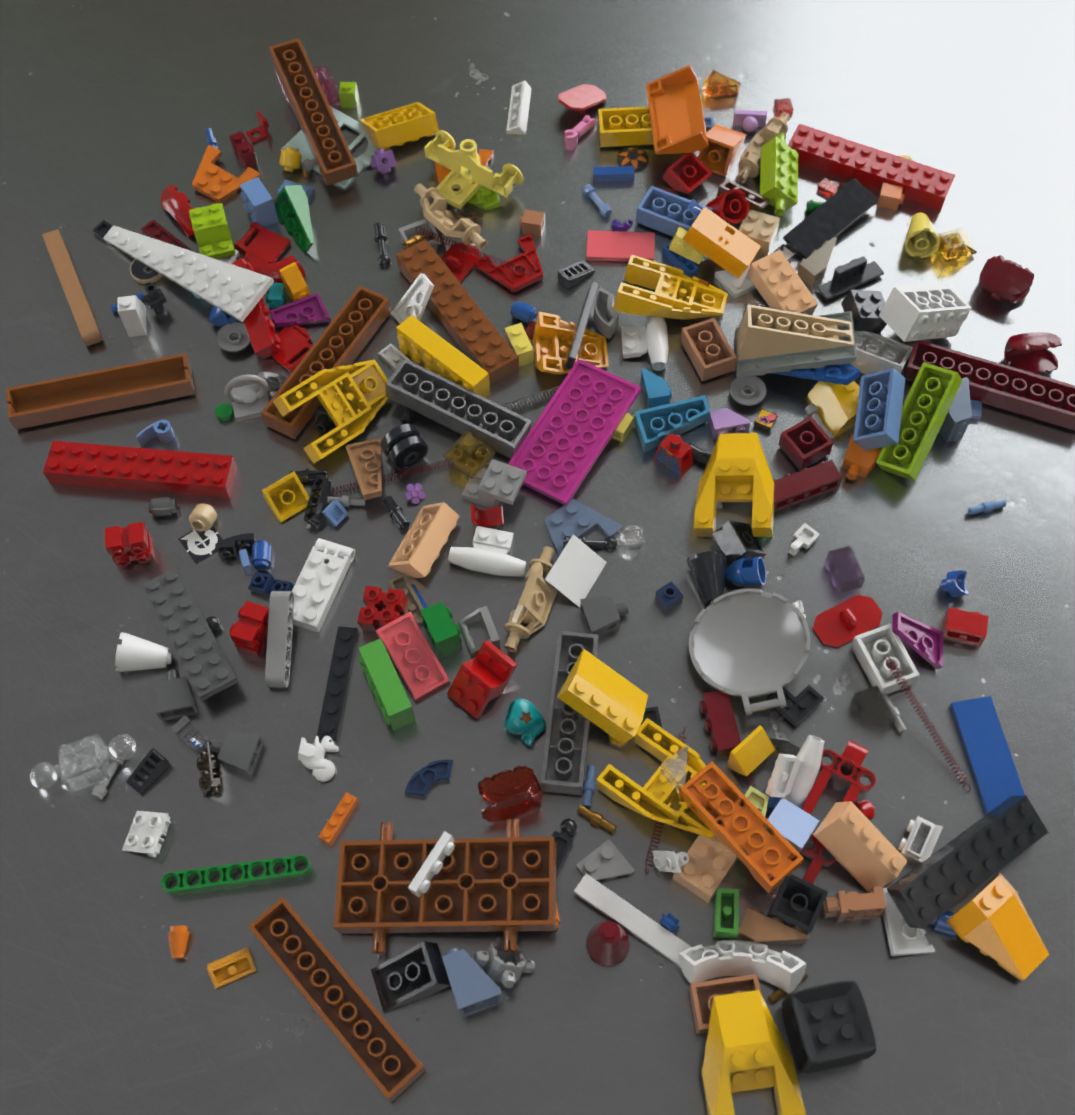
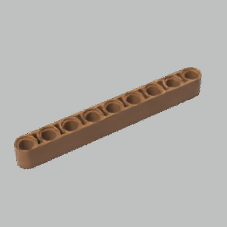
M59 229L42 234L86 347L102 342V336Z

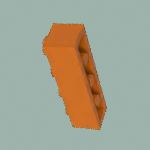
M347 792L345 793L318 836L321 842L330 847L333 845L359 803L356 797Z

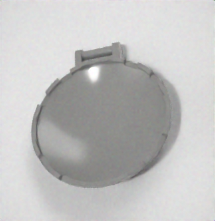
M740 589L717 597L713 600L712 604L706 609L703 608L698 614L689 635L690 657L698 674L715 689L730 695L741 696L746 716L752 715V712L774 707H787L782 687L790 683L799 674L807 661L810 651L809 627L801 611L782 595L775 592L773 594L764 592L762 589ZM777 692V699L754 704L749 702V698Z

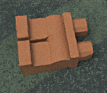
M873 886L869 893L863 894L854 891L845 894V891H838L835 897L825 899V903L822 906L824 918L835 917L836 923L843 922L844 919L879 918L886 909L882 886Z

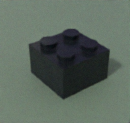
M850 290L841 302L844 312L852 311L854 331L882 332L886 327L887 323L879 316L885 305L881 291Z

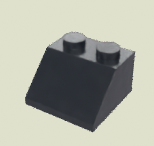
M728 520L713 533L715 543L725 553V561L728 564H732L741 558L751 559L767 555L759 539L753 536L750 524Z
M793 874L786 875L778 890L777 899L772 903L768 915L779 918L784 923L798 927L809 934L814 928L828 891Z

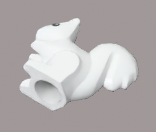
M316 736L312 744L307 743L306 739L302 737L298 760L306 768L313 770L312 775L317 780L326 782L333 778L336 767L332 761L325 759V753L338 752L339 747L334 744L329 736L323 737L321 743H319V738Z

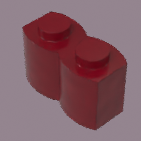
M240 131L230 135L229 138L234 155L240 160L243 168L247 169L248 167L254 168L258 166L254 147L247 141L246 135Z

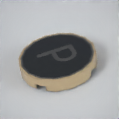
M136 259L130 265V273L137 283L147 284L151 282L152 284L163 276Z

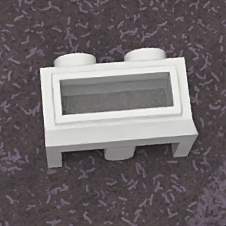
M918 816L915 821L910 820L906 828L909 834L906 839L902 838L897 849L900 850V854L908 863L917 867L931 856L943 826L935 825Z

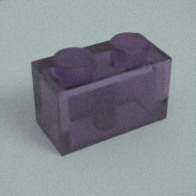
M851 546L829 551L825 559V566L828 571L830 570L833 585L838 588L839 593L861 588L865 577Z

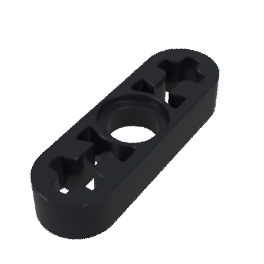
M320 475L314 480L305 511L304 521L311 526H317L323 518L321 512L326 507L331 480L324 475Z

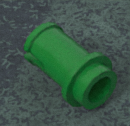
M811 199L806 203V211L812 213L824 202Z

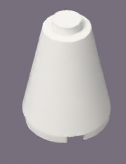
M121 632L119 639H122V644L117 645L115 667L117 668L115 672L166 668L167 664H171L173 653L169 652V648Z

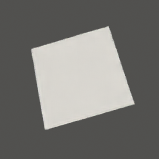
M573 534L545 580L580 608V599L586 598L607 562Z

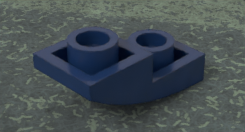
M255 572L248 589L270 598L272 591H292L294 585L288 581L274 579L272 575Z

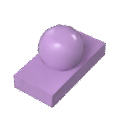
M735 110L733 126H742L747 132H753L757 127H765L767 111Z

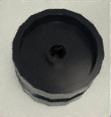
M412 424L399 425L393 428L384 436L380 444L381 450L388 457L392 467L399 471L416 466L425 458L428 452V445L420 437V433Z

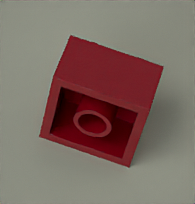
M810 416L781 432L778 445L796 467L802 470L828 456L834 442Z

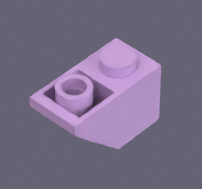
M728 408L710 411L708 424L713 439H717L719 434L749 433L751 423L749 419Z

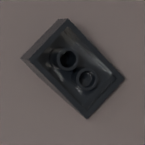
M423 941L371 969L383 1012L428 997L451 985L437 943Z

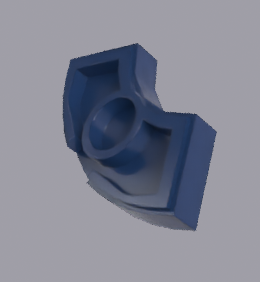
M453 760L434 761L416 772L407 784L405 795L426 798L428 791L434 785L441 782H450Z

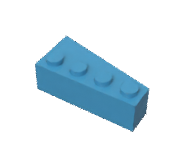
M703 395L636 411L634 414V425L643 453L659 446L669 434L681 435L708 421L710 408L706 396Z

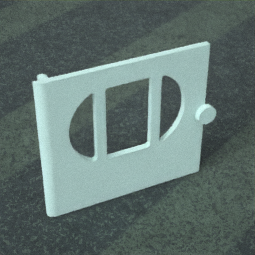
M330 106L340 129L343 126H347L360 134L348 146L350 152L363 139L366 138L368 141L366 151L359 157L354 158L357 175H359L366 167L371 165V156L375 155L374 151L379 149L373 145L360 122ZM302 129L282 148L299 149L298 152L302 155L301 162L308 158L310 160L314 158ZM318 165L313 166L312 170L321 174ZM356 177L336 184L346 188Z

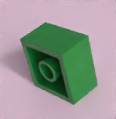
M442 601L420 610L424 629L438 659L461 651V632L457 623H453V615L450 608H445Z

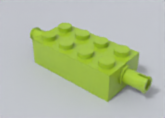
M784 133L777 134L776 137L761 146L760 195L770 200L769 204L775 207L774 214L777 216L784 215L785 211L798 204L799 156L796 150L786 144L787 136Z

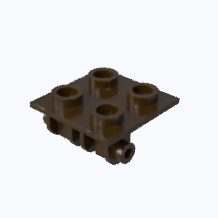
M207 742L204 749L201 750L200 758H197V770L201 772L199 789L203 790V797L206 796L208 791H211L212 794H217L222 788L219 778L220 773H217L219 772L218 756L214 752H210L209 742Z

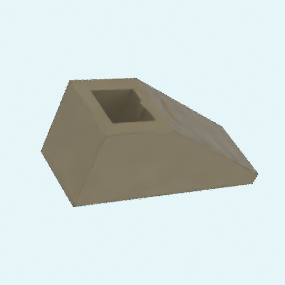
M836 237L824 242L821 248L814 250L807 259H803L799 263L797 274L810 286L813 287L824 278L835 248Z

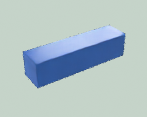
M593 167L594 182L634 181L635 167Z
M670 243L663 246L662 254L678 269L683 270L684 275L690 278L698 275L699 267L696 264L669 250Z

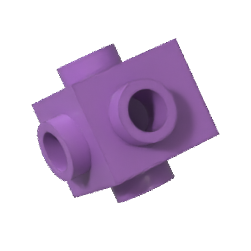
M380 149L374 151L375 155L371 156L370 164L372 169H375L376 172L381 171V174L390 172L391 167L397 166L392 149L387 151Z

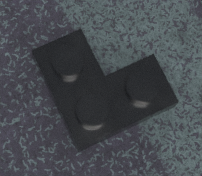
M810 685L796 697L785 687H782L787 707L780 708L779 706L774 708L796 727L823 702L824 697ZM777 692L769 694L766 700L777 699Z

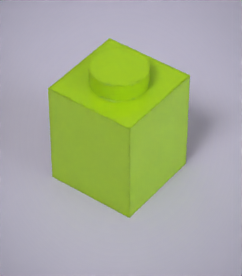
M340 82L339 97L341 108H357L359 96L356 82Z

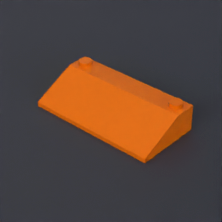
M691 65L646 84L656 155L694 153L708 147L698 79Z

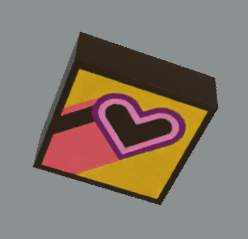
M761 408L754 421V426L771 432L778 419V415Z

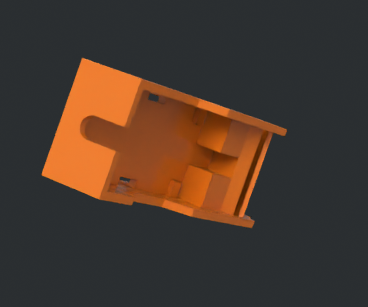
M713 761L680 788L679 794L683 797L688 807L722 844L735 853L768 894L782 883L786 875H791L801 866L804 858Z

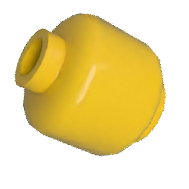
M286 147V149L281 150L279 164L284 167L285 171L293 172L294 169L300 168L302 155L298 152L299 149Z

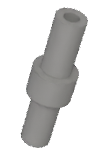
M351 496L328 497L327 504H330L333 500H338L343 507H350L351 505L365 506L366 500H363V498H351Z
M887 694L882 695L880 700L886 709L887 717L893 721L899 733L905 732L907 729L899 717L900 713L897 707L893 706Z

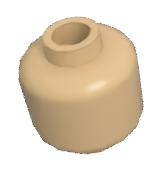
M203 503L196 505L189 515V522L192 528L197 531H208L217 519V513L214 508L209 504Z

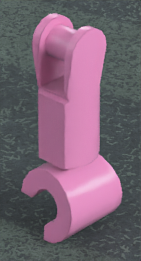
M586 115L572 130L564 131L566 149L574 150L577 148L578 139L596 125L597 120L595 118L591 119L589 115Z

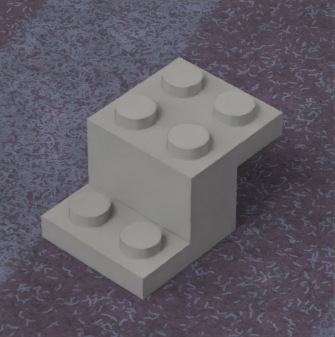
M493 459L487 469L476 465L461 494L462 499L488 508L498 506L500 501L513 505L527 476V471Z

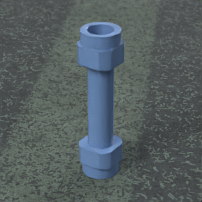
M590 184L585 185L582 189L584 195L593 200L599 207V212L605 218L609 217L612 214L611 207L601 201L595 194L593 186Z

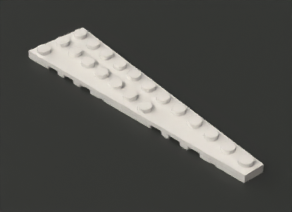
M114 225L103 237L109 244L241 322L244 321L274 283L271 277Z

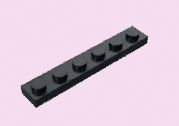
M338 626L317 736L320 740L325 736H329L333 741H338L358 637V628Z

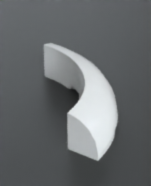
M741 940L717 941L716 945L703 947L701 944L679 953L681 970L690 983L703 982L723 976L757 974L759 980L771 983L788 994L801 982L807 964L786 951L779 953L768 949L766 944Z

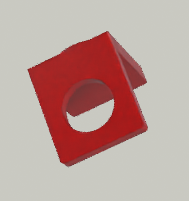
M259 111L256 112L259 126L245 132L252 144L270 137L268 131L269 123ZM258 132L260 133V136L254 138L252 137V134Z
M474 504L470 505L471 522L476 526L488 528L504 524L502 506L480 510Z

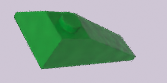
M302 185L284 186L274 200L278 220L286 225L287 232L294 235L295 242L304 253H307L314 244L307 195Z

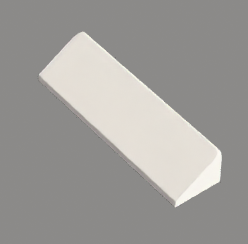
M526 81L512 86L506 129L507 134H526L531 87Z

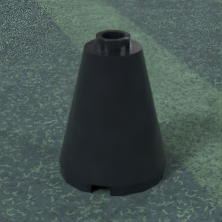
M706 551L695 554V558L692 560L690 557L687 558L688 567L704 602L709 605L713 603L714 599L724 594L726 556L723 551H721V554H717L716 551Z

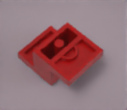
M487 640L483 642L475 658L461 665L447 695L477 719L482 715L487 703L503 693L518 664Z

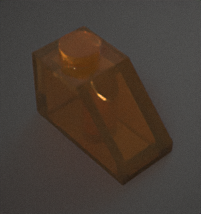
M713 70L703 82L702 94L715 100L738 97L741 83Z

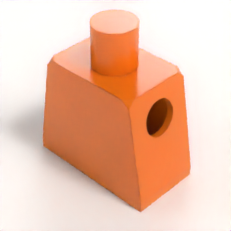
M852 434L842 464V468L847 470L846 477L850 480H856L858 475L864 478L867 477L876 466V461L883 447L865 451L853 441L854 435Z

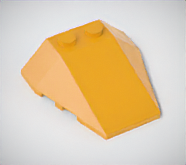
M539 312L533 336L535 367L542 372L554 374L569 373L570 370L565 368L576 332V324L573 322L567 323L555 314ZM586 328L576 361L579 358L600 369L608 368L606 337Z
M998 873L985 885L986 887L966 905L958 909L946 922L963 941L972 943L980 949L979 952L983 955H989L998 961L999 966L1023 981L1049 956V953L1016 890L1001 873Z

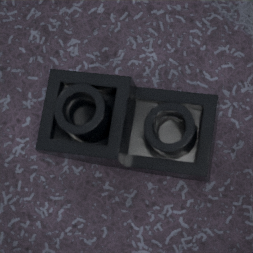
M255 533L240 534L221 540L215 544V548L219 556H238L239 549L251 550L252 544L256 543L257 538Z

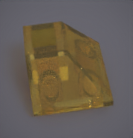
M962 227L938 233L940 238L938 251L945 262L977 253Z
M467 430L444 454V457L473 479L496 452Z

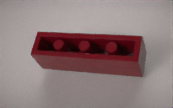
M832 460L823 461L814 467H806L797 473L787 474L783 478L773 480L774 511L838 488L842 476Z

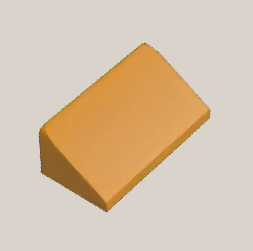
M249 947L207 965V970L215 989L257 971Z

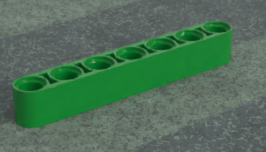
M304 855L169 872L162 877L161 887L170 896L178 897L304 880L311 876L313 867L309 859ZM300 864H307L303 871H297V867ZM281 866L285 867L283 873L275 874L277 868ZM257 870H264L261 876L254 877ZM237 872H242V876L239 879L233 880V876ZM221 875L219 881L212 883L214 876ZM194 878H199L196 885L190 886ZM176 880L177 885L169 889L170 883Z

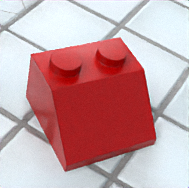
M686 153L667 168L663 179L673 190L690 194L713 173L694 153Z

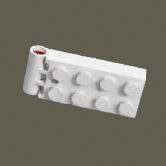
M321 538L317 539L292 590L294 594L293 625L317 633L320 632L350 564L355 557V549Z

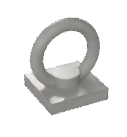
M241 375L230 380L225 386V395L232 401L236 422L262 416V410L269 403L268 383L265 379L257 375ZM243 382H255V383H256V384H251V385H246V386L234 388L236 385H238V384H240V383H243Z

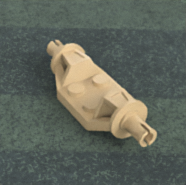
M782 112L779 118L772 117L769 119L767 125L754 136L743 151L738 163L740 169L739 174L736 176L738 182L745 183L748 177L752 178L760 174L761 146L779 133H784L785 135L788 133L787 122L790 120L788 113L785 115L786 112Z
M422 183L415 186L414 192L421 197L420 205L423 208L424 217L445 236L462 238L463 244L471 245L474 243L480 250L487 246V240L480 236L481 227L478 224H474L469 218H460L458 220L454 217V213L446 209L447 199L439 193L437 188L431 187L427 189Z
M543 547L540 559H532L530 561V569L525 576L527 582L517 608L511 611L509 621L504 625V630L509 634L504 648L509 652H516L520 639H528L532 633L542 628L546 623L557 594L556 588L542 577L544 575L546 578L553 567L550 562L555 550L551 547ZM521 622H522V623H526V624H528V625H527L526 627H524V626H522V625H520V624H521Z

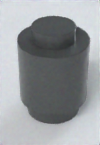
M171 497L152 498L151 502L148 503L149 513H153L154 517L170 516L173 513H177L176 499Z

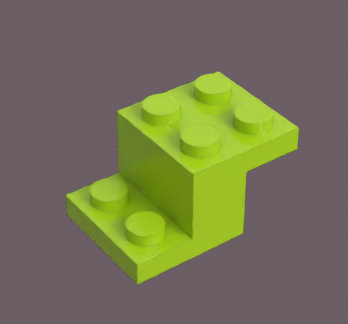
M222 203L189 210L200 254L214 259L236 255Z

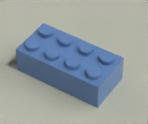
M652 185L636 211L637 223L673 237L678 227L688 231L697 217L688 209L691 200Z
M895 368L861 376L853 441L865 451L898 444L905 377Z

